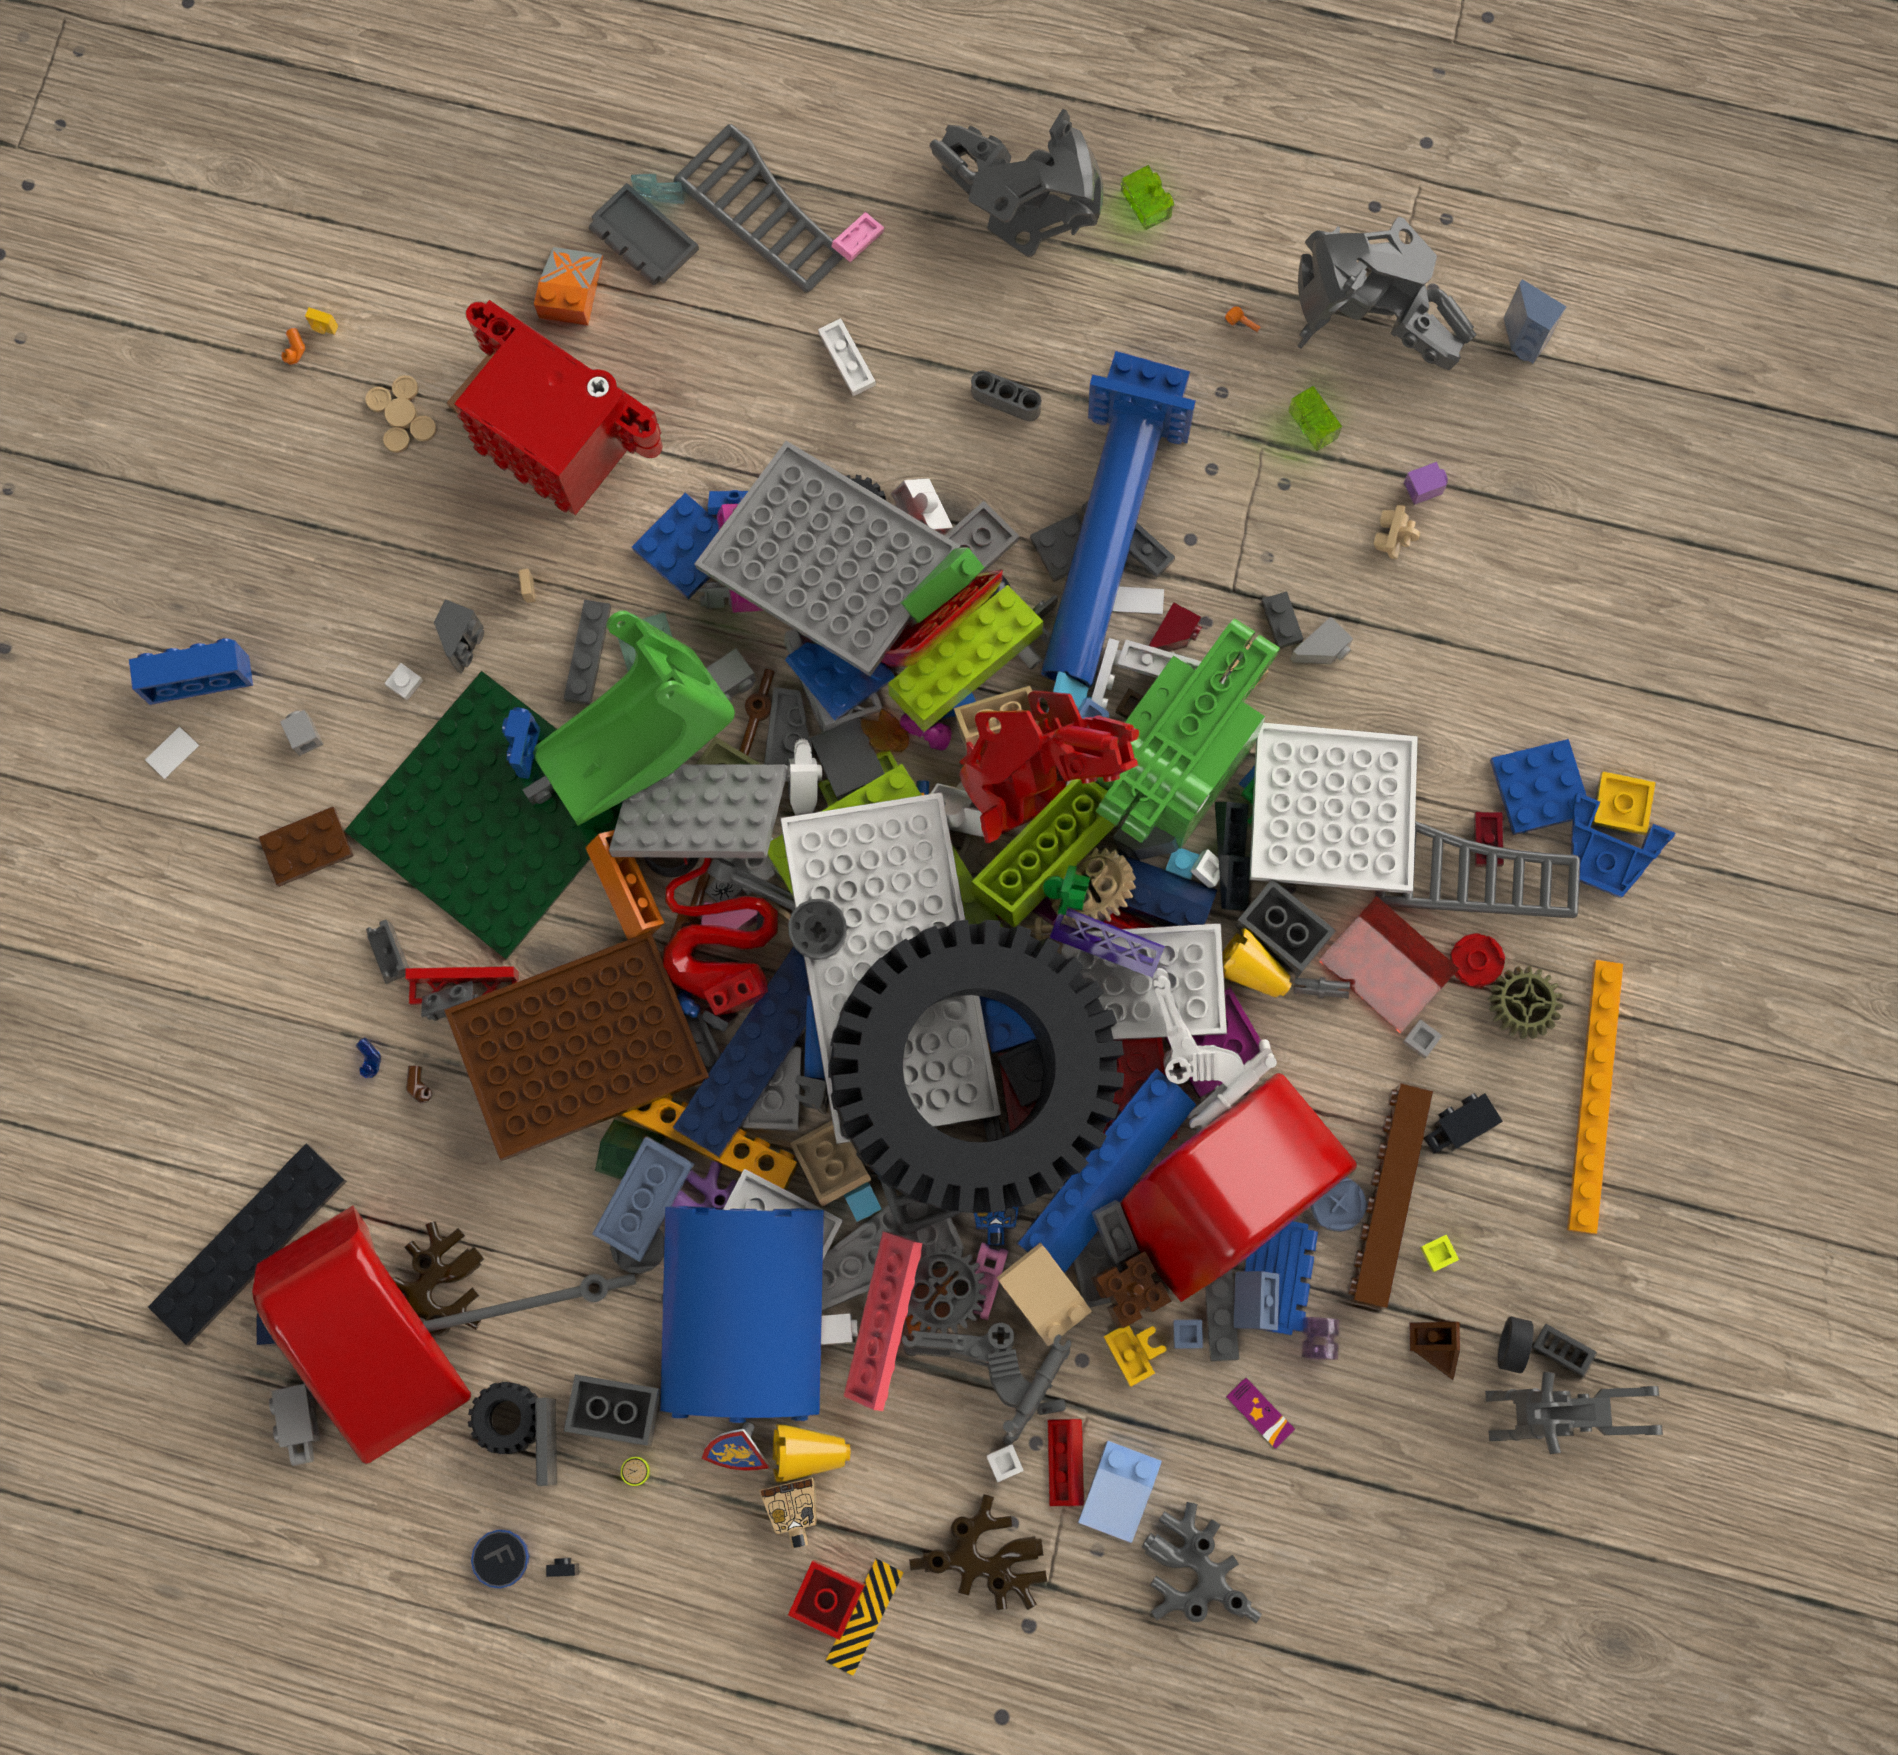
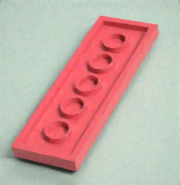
M884 1231L844 1392V1397L878 1411L884 1410L885 1401L888 1398L889 1384L895 1369L897 1350L901 1343L902 1329L908 1314V1304L915 1284V1274L921 1258L923 1243Z

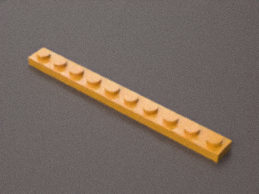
M1595 960L1593 964L1567 1231L1593 1235L1597 1234L1623 973V964Z

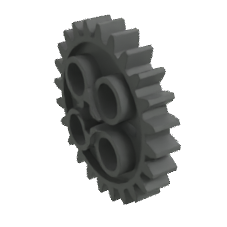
M937 1244L936 1252L932 1253L927 1246L925 1248L926 1255H921L918 1262L915 1284L911 1291L906 1317L914 1316L910 1323L912 1326L921 1322V1332H925L928 1327H931L932 1333H937L938 1329H941L942 1333L947 1334L948 1329L951 1328L955 1334H958V1325L961 1324L965 1329H968L966 1322L968 1318L972 1321H977L973 1314L974 1310L983 1312L981 1306L978 1305V1301L987 1300L984 1295L980 1294V1291L987 1289V1285L979 1284V1281L984 1279L985 1275L984 1273H975L980 1267L979 1263L970 1265L973 1258L972 1255L969 1254L963 1259V1250L961 1248L954 1254L951 1245H948L946 1251L943 1252L940 1244ZM942 1263L947 1265L948 1271L943 1277H935L933 1274L934 1267ZM955 1271H959L958 1276L946 1286L947 1295H938L931 1307L925 1310V1305L938 1293L935 1288L938 1285L945 1286ZM959 1282H966L969 1286L968 1292L963 1296H957L954 1292V1287ZM919 1285H927L929 1287V1294L924 1299H918L915 1296V1290ZM941 1303H947L950 1305V1313L946 1317H938L936 1315L937 1306Z

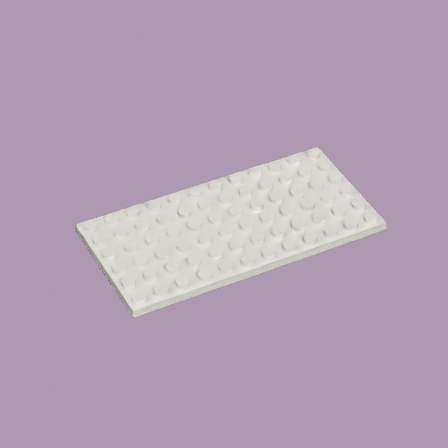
M942 793L781 818L780 820L795 907L797 908L799 904L809 899H824L833 902L840 908L846 919L847 936L843 947L835 955L820 960L804 957L836 1144L851 1142L845 1138L840 1128L841 1120L838 1112L833 1109L831 1093L833 1092L831 1078H828V1063L832 1052L830 1043L844 1003L868 969L895 945L906 938L909 940L917 936L921 931L933 926H937L938 929L947 927L954 921L965 920ZM817 923L815 928L810 929V931L814 932L816 938H820V934L826 932L825 929H822L820 923ZM956 996L933 1004L919 1017L908 1036L903 1056V1074L906 1088L918 1112L933 1127L1001 1115L979 996Z

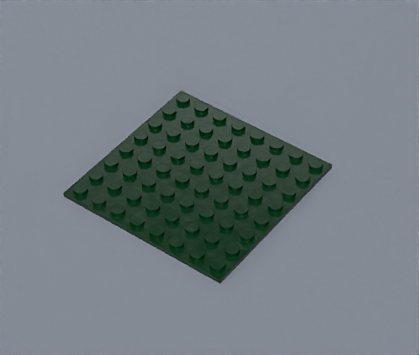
M481 671L344 832L507 960L590 861L586 847L598 834L615 830L623 801L577 826L556 791L544 803L532 805L523 789L544 777L545 774L534 758L529 779L518 777L509 761H507V751L510 743L502 733L503 721L509 717V712L514 707L527 709L540 727L537 744L556 731L557 728Z

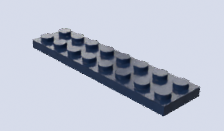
M794 946L767 985L768 992L761 1000L755 1003L709 1072V1078L703 1081L673 1126L675 1131L718 1158H721L806 1028L807 996L811 994L804 956Z

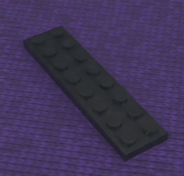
M306 1143L161 1292L148 1308L185 1345H190L254 1279L256 1265L281 1250L347 1181Z

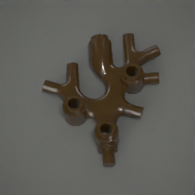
M436 1221L427 1223L425 1226L429 1236L430 1247L427 1250H421L414 1241L409 1242L404 1247L413 1257L412 1266L416 1272L420 1273L419 1278L411 1283L397 1277L393 1279L418 1317L425 1319V1321L467 1312V1306L480 1296L473 1287L449 1306L436 1304L432 1298V1291L440 1283H454L463 1280L478 1269L484 1260L480 1252L473 1247L470 1250L467 1248L451 1263L444 1264L441 1260L442 1255L464 1238L465 1235L457 1228L448 1237L442 1238ZM426 1259H429L430 1265L424 1269L422 1264ZM481 1320L466 1323L465 1325L477 1330ZM451 1327L429 1333L443 1336L449 1332Z
M983 1494L980 1509L974 1517L969 1519L968 1517L960 1516L953 1521L951 1532L957 1540V1545L954 1549L947 1552L935 1549L930 1553H923L921 1558L909 1559L910 1571L925 1569V1573L933 1572L937 1574L943 1573L945 1570L958 1571L962 1576L958 1593L968 1596L972 1583L977 1577L984 1576L988 1578L987 1587L994 1594L996 1610L1008 1609L1006 1594L1011 1590L1018 1594L1027 1610L1031 1609L1037 1603L1029 1591L1030 1585L1047 1582L1046 1570L1014 1574L1011 1571L1013 1563L1037 1560L1038 1556H1044L1041 1538L1036 1539L1035 1536L1012 1540L1002 1546L991 1557H984L978 1552L976 1547L977 1540L983 1532L1013 1527L1011 1516L996 1518L991 1515L994 1497ZM965 1523L968 1526V1531L965 1534H960L957 1531L958 1524ZM935 1556L942 1557V1566L936 1567L933 1565L932 1560ZM996 1578H1001L1004 1581V1585L1000 1589L993 1586V1581Z

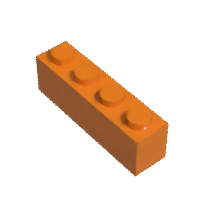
M615 830L598 834L586 847V850L627 939L635 938L650 931L653 935L665 923L635 858L612 857L609 849Z

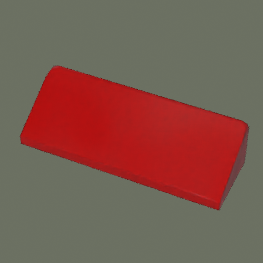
M1081 1419L1048 1420L1049 1506L1084 1505Z

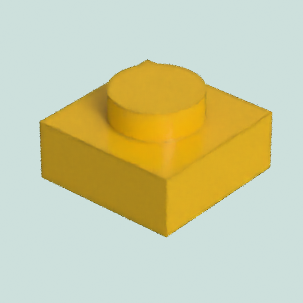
M308 307L305 317L311 329L320 334L327 332L335 335L338 324L331 314Z

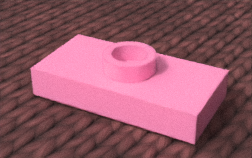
M865 212L832 242V248L851 262L883 233L884 227Z

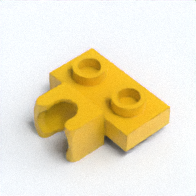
M1127 1326L1125 1328H1118L1103 1336L1130 1387L1155 1374L1149 1360L1167 1351L1163 1345L1157 1348H1152L1148 1345L1149 1336L1156 1331L1154 1326L1137 1335H1134L1130 1326Z

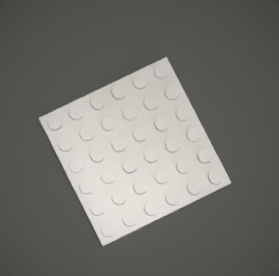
M1263 723L1256 740L1250 880L1271 881L1273 879L1275 882L1411 894L1413 891L1417 736Z

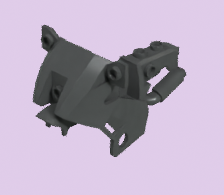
M1063 108L1049 130L1051 136L1048 142L1049 152L1041 149L1034 150L1025 161L1010 163L1012 156L1006 146L995 136L990 135L988 138L982 136V133L973 126H969L966 129L959 125L948 124L942 141L934 139L929 145L934 157L943 165L942 169L969 195V202L990 214L987 229L1027 257H1032L1036 253L1041 241L1069 230H1071L1072 235H1075L1081 227L1095 226L1098 222L1104 195L1101 172L1081 130L1072 127L1070 116L1067 110ZM967 154L977 163L978 172L970 171L967 168L968 164L960 157ZM1055 192L1059 194L1068 195L1071 197L1069 201H1067L1065 199L1058 197L1055 194L1049 195V193ZM1060 221H1063L1064 223L1063 225L1052 228L1042 233L1039 231L1042 228L1053 225ZM1028 232L1030 234V240L1027 244L1020 245L1016 242V237L1019 233Z
M1398 217L1388 231L1340 233V227L1337 226L1333 232L1317 230L1306 239L1305 244L1311 250L1312 256L1310 254L1301 255L1298 271L1299 299L1307 321L1306 326L1299 334L1303 337L1298 344L1300 349L1313 334L1330 321L1331 316L1337 311L1344 313L1354 320L1362 319L1367 313L1392 316L1395 314L1397 319L1392 328L1391 335L1402 339L1404 346L1414 348L1421 353L1426 362L1447 370L1452 369L1461 359L1459 352L1462 350V347L1477 335L1473 330L1474 326L1451 295L1448 296L1443 290L1437 288L1426 290V283L1433 275L1437 255L1404 218ZM1400 231L1408 233L1411 239L1410 244H1404L1400 240ZM1387 238L1389 240V242L1385 243H1369V240ZM1370 268L1372 272L1367 277L1365 269ZM1429 302H1434L1438 305V311L1457 336H1453L1433 314H1428Z

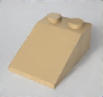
M1041 1242L997 1277V1280L1032 1329L1048 1347L1054 1342V1338L1058 1334L1062 1336L1092 1312Z

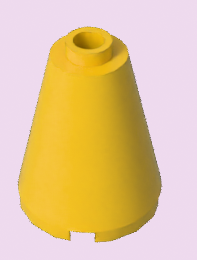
M1242 928L1243 935L1240 936L1236 933L1222 951L1224 978L1274 998L1279 995L1284 996L1292 985L1290 974L1249 930Z
M776 1424L773 1434L772 1460H775L778 1469H773L775 1482H785L842 1468L845 1466V1461H850V1444H845V1439L784 1424Z

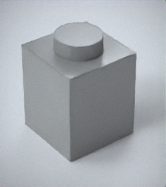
M305 710L294 711L288 714L286 719L280 721L292 749L299 756L324 745L311 717Z

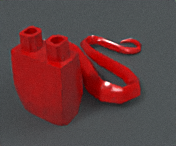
M684 857V862L686 865L688 864L687 857ZM704 858V863L701 867L673 879L666 886L665 902L672 913L695 917L750 909L758 911L764 917L762 926L756 931H743L720 925L691 924L678 929L664 948L663 967L667 971L671 983L695 996L707 1000L716 1016L735 1013L757 1003L768 992V980L759 964L695 960L691 956L693 947L698 944H718L745 950L764 947L778 933V910L763 898L749 896L698 906L678 905L674 899L675 889L706 873L711 864V858Z

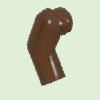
M408 1066L406 1091L417 1102H428L432 1098V1090L421 1082L422 1067Z

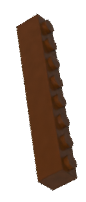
M1402 1083L1396 1087V1090H1391L1388 1105L1392 1106L1390 1116L1385 1117L1382 1132L1386 1133L1384 1143L1380 1142L1377 1152V1159H1381L1379 1170L1374 1169L1371 1185L1375 1186L1373 1197L1369 1196L1366 1203L1365 1212L1369 1213L1367 1224H1362L1359 1239L1363 1240L1361 1251L1357 1250L1353 1266L1358 1267L1355 1278L1351 1277L1348 1286V1294L1352 1295L1350 1302L1382 1310L1388 1307L1433 1091Z

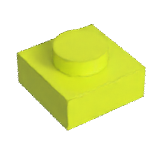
M1447 1235L1420 1247L1432 1272L1459 1260Z

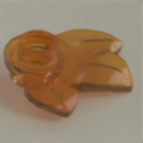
M881 709L878 721L861 720V728L871 738L869 745L881 752L890 750L903 752L908 747L909 734L900 727L899 721L888 711Z

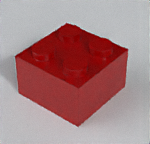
M813 1560L788 1616L841 1640L866 1584Z

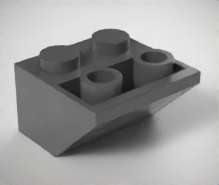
M445 599L434 621V625L446 656L456 671L462 674L464 668L469 667L472 662V652L476 644H480L483 639L484 627L473 610Z

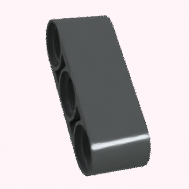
M984 370L978 371L972 376L971 393L976 401L1025 421H1034L1040 416L1042 400L1040 394L1035 390ZM979 384H986L989 387L986 389H979L977 386ZM1008 393L1012 395V397L1009 399H1004L1000 395ZM1033 403L1036 406L1034 408H1026L1024 404Z

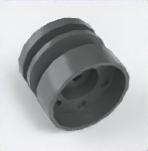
M809 899L799 904L792 912L788 923L789 937L794 948L804 957L813 960L827 959L835 955L843 947L847 936L846 919L841 909L833 902L824 899ZM817 923H820L822 929L826 930L825 933L820 934V938H816L814 932L810 931L811 928L816 927Z

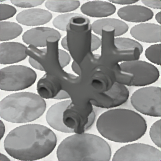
M1186 1502L1182 1520H1177L1164 1511L1159 1521L1183 1537L1185 1540L1184 1546L1177 1548L1160 1535L1150 1533L1144 1541L1142 1548L1146 1550L1145 1554L1164 1566L1171 1568L1189 1567L1197 1573L1198 1583L1193 1590L1181 1592L1158 1576H1155L1150 1586L1164 1595V1602L1151 1610L1155 1619L1158 1621L1166 1614L1174 1610H1180L1190 1621L1201 1622L1207 1616V1604L1215 1600L1223 1603L1224 1608L1228 1612L1241 1618L1246 1616L1254 1623H1257L1262 1613L1251 1606L1252 1602L1242 1592L1233 1590L1226 1582V1574L1239 1565L1235 1557L1231 1555L1219 1563L1212 1562L1209 1559L1208 1555L1215 1548L1213 1537L1221 1525L1211 1519L1204 1530H1197L1195 1527V1517L1198 1504ZM1201 1539H1206L1208 1542V1546L1204 1550L1198 1547V1542ZM1234 1597L1240 1599V1605L1236 1608L1231 1606V1600ZM1199 1605L1201 1608L1200 1613L1196 1616L1192 1615V1606Z

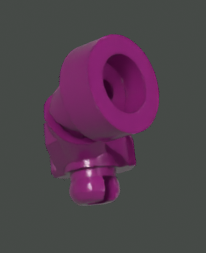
M906 713L901 716L900 724L904 733H911L919 738L923 736L924 740L928 741L930 748L943 751L948 747L952 735L950 726L936 723L923 732Z

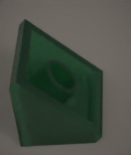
M614 1119L600 1141L595 1171L622 1180L645 1137H649L663 1145L666 1137Z

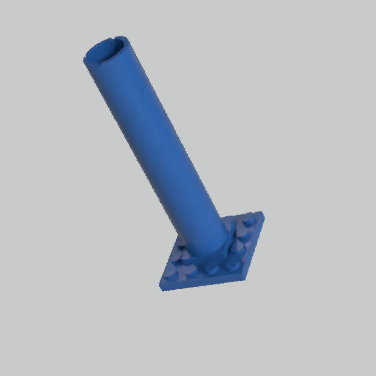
M1092 374L1089 387L1088 418L1099 425L1109 423V428L1042 665L1041 674L1046 678L1056 682L1058 672H1063L1083 685L1091 687L1159 440L1161 437L1167 438V441L1174 444L1188 443L1196 400Z

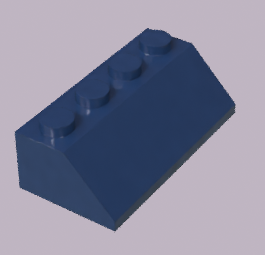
M1124 856L1133 869L1132 872L1136 877L1133 883L1136 888L1129 890L1133 897L1125 899L1128 906H1119V909L1163 927L1205 925L1217 889L1208 888L1201 883L1172 874L1132 857L1127 858Z

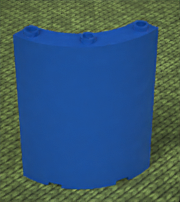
M696 1206L665 1207L660 1411L672 1413V1418H688L689 1415L729 1417V1422L733 1423L746 1422V1418L791 1417V1420L806 1421L809 1415L820 1414L824 1210L794 1208L757 1211V1209L737 1208L716 1210V1208Z

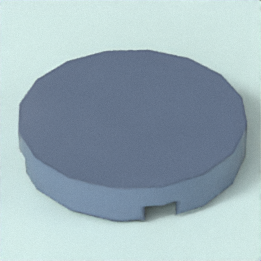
M1346 1177L1310 1206L1313 1217L1320 1226L1329 1231L1342 1232L1352 1229L1361 1221L1366 1210V1198L1360 1186Z

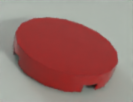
M1479 933L1466 935L1454 945L1450 953V966L1453 974L1460 982L1470 987L1481 988L1491 985L1501 976L1504 969L1505 955L1503 949L1490 936Z

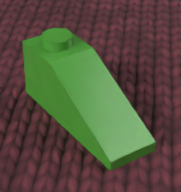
M968 547L955 548L901 604L913 619L920 623L965 588L985 567Z

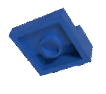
M514 707L513 710H510L509 717L504 719L502 725V733L510 743L507 751V761H509L518 777L529 779L534 759L533 751L537 745L540 727L527 709Z

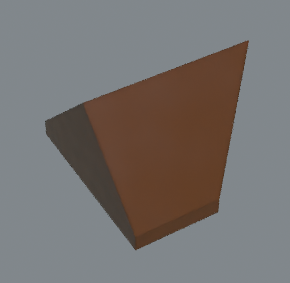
M1411 1322L1410 1351H1414L1452 1380H1454L1460 1353V1322Z

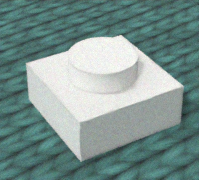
M400 663L386 680L385 685L405 700H408L423 682V679Z
M1206 849L1201 852L1190 872L1208 888L1214 887L1220 879L1219 858Z
M1013 1445L987 1455L997 1482L1023 1471Z

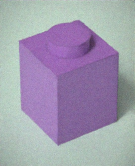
M1437 462L1408 472L1404 484L1415 505L1442 495L1447 486L1448 478L1445 471L1440 469Z

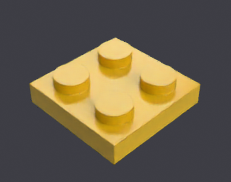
M1602 771L1596 800L1600 801L1592 825L1646 835L1656 782Z

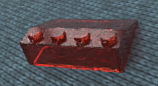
M1377 896L1319 959V962L1342 982L1349 981L1350 989L1399 1033L1410 1024L1459 970L1454 963Z

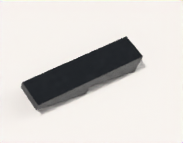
M1214 802L1221 909L1246 911L1248 908L1251 858L1245 857L1249 804Z

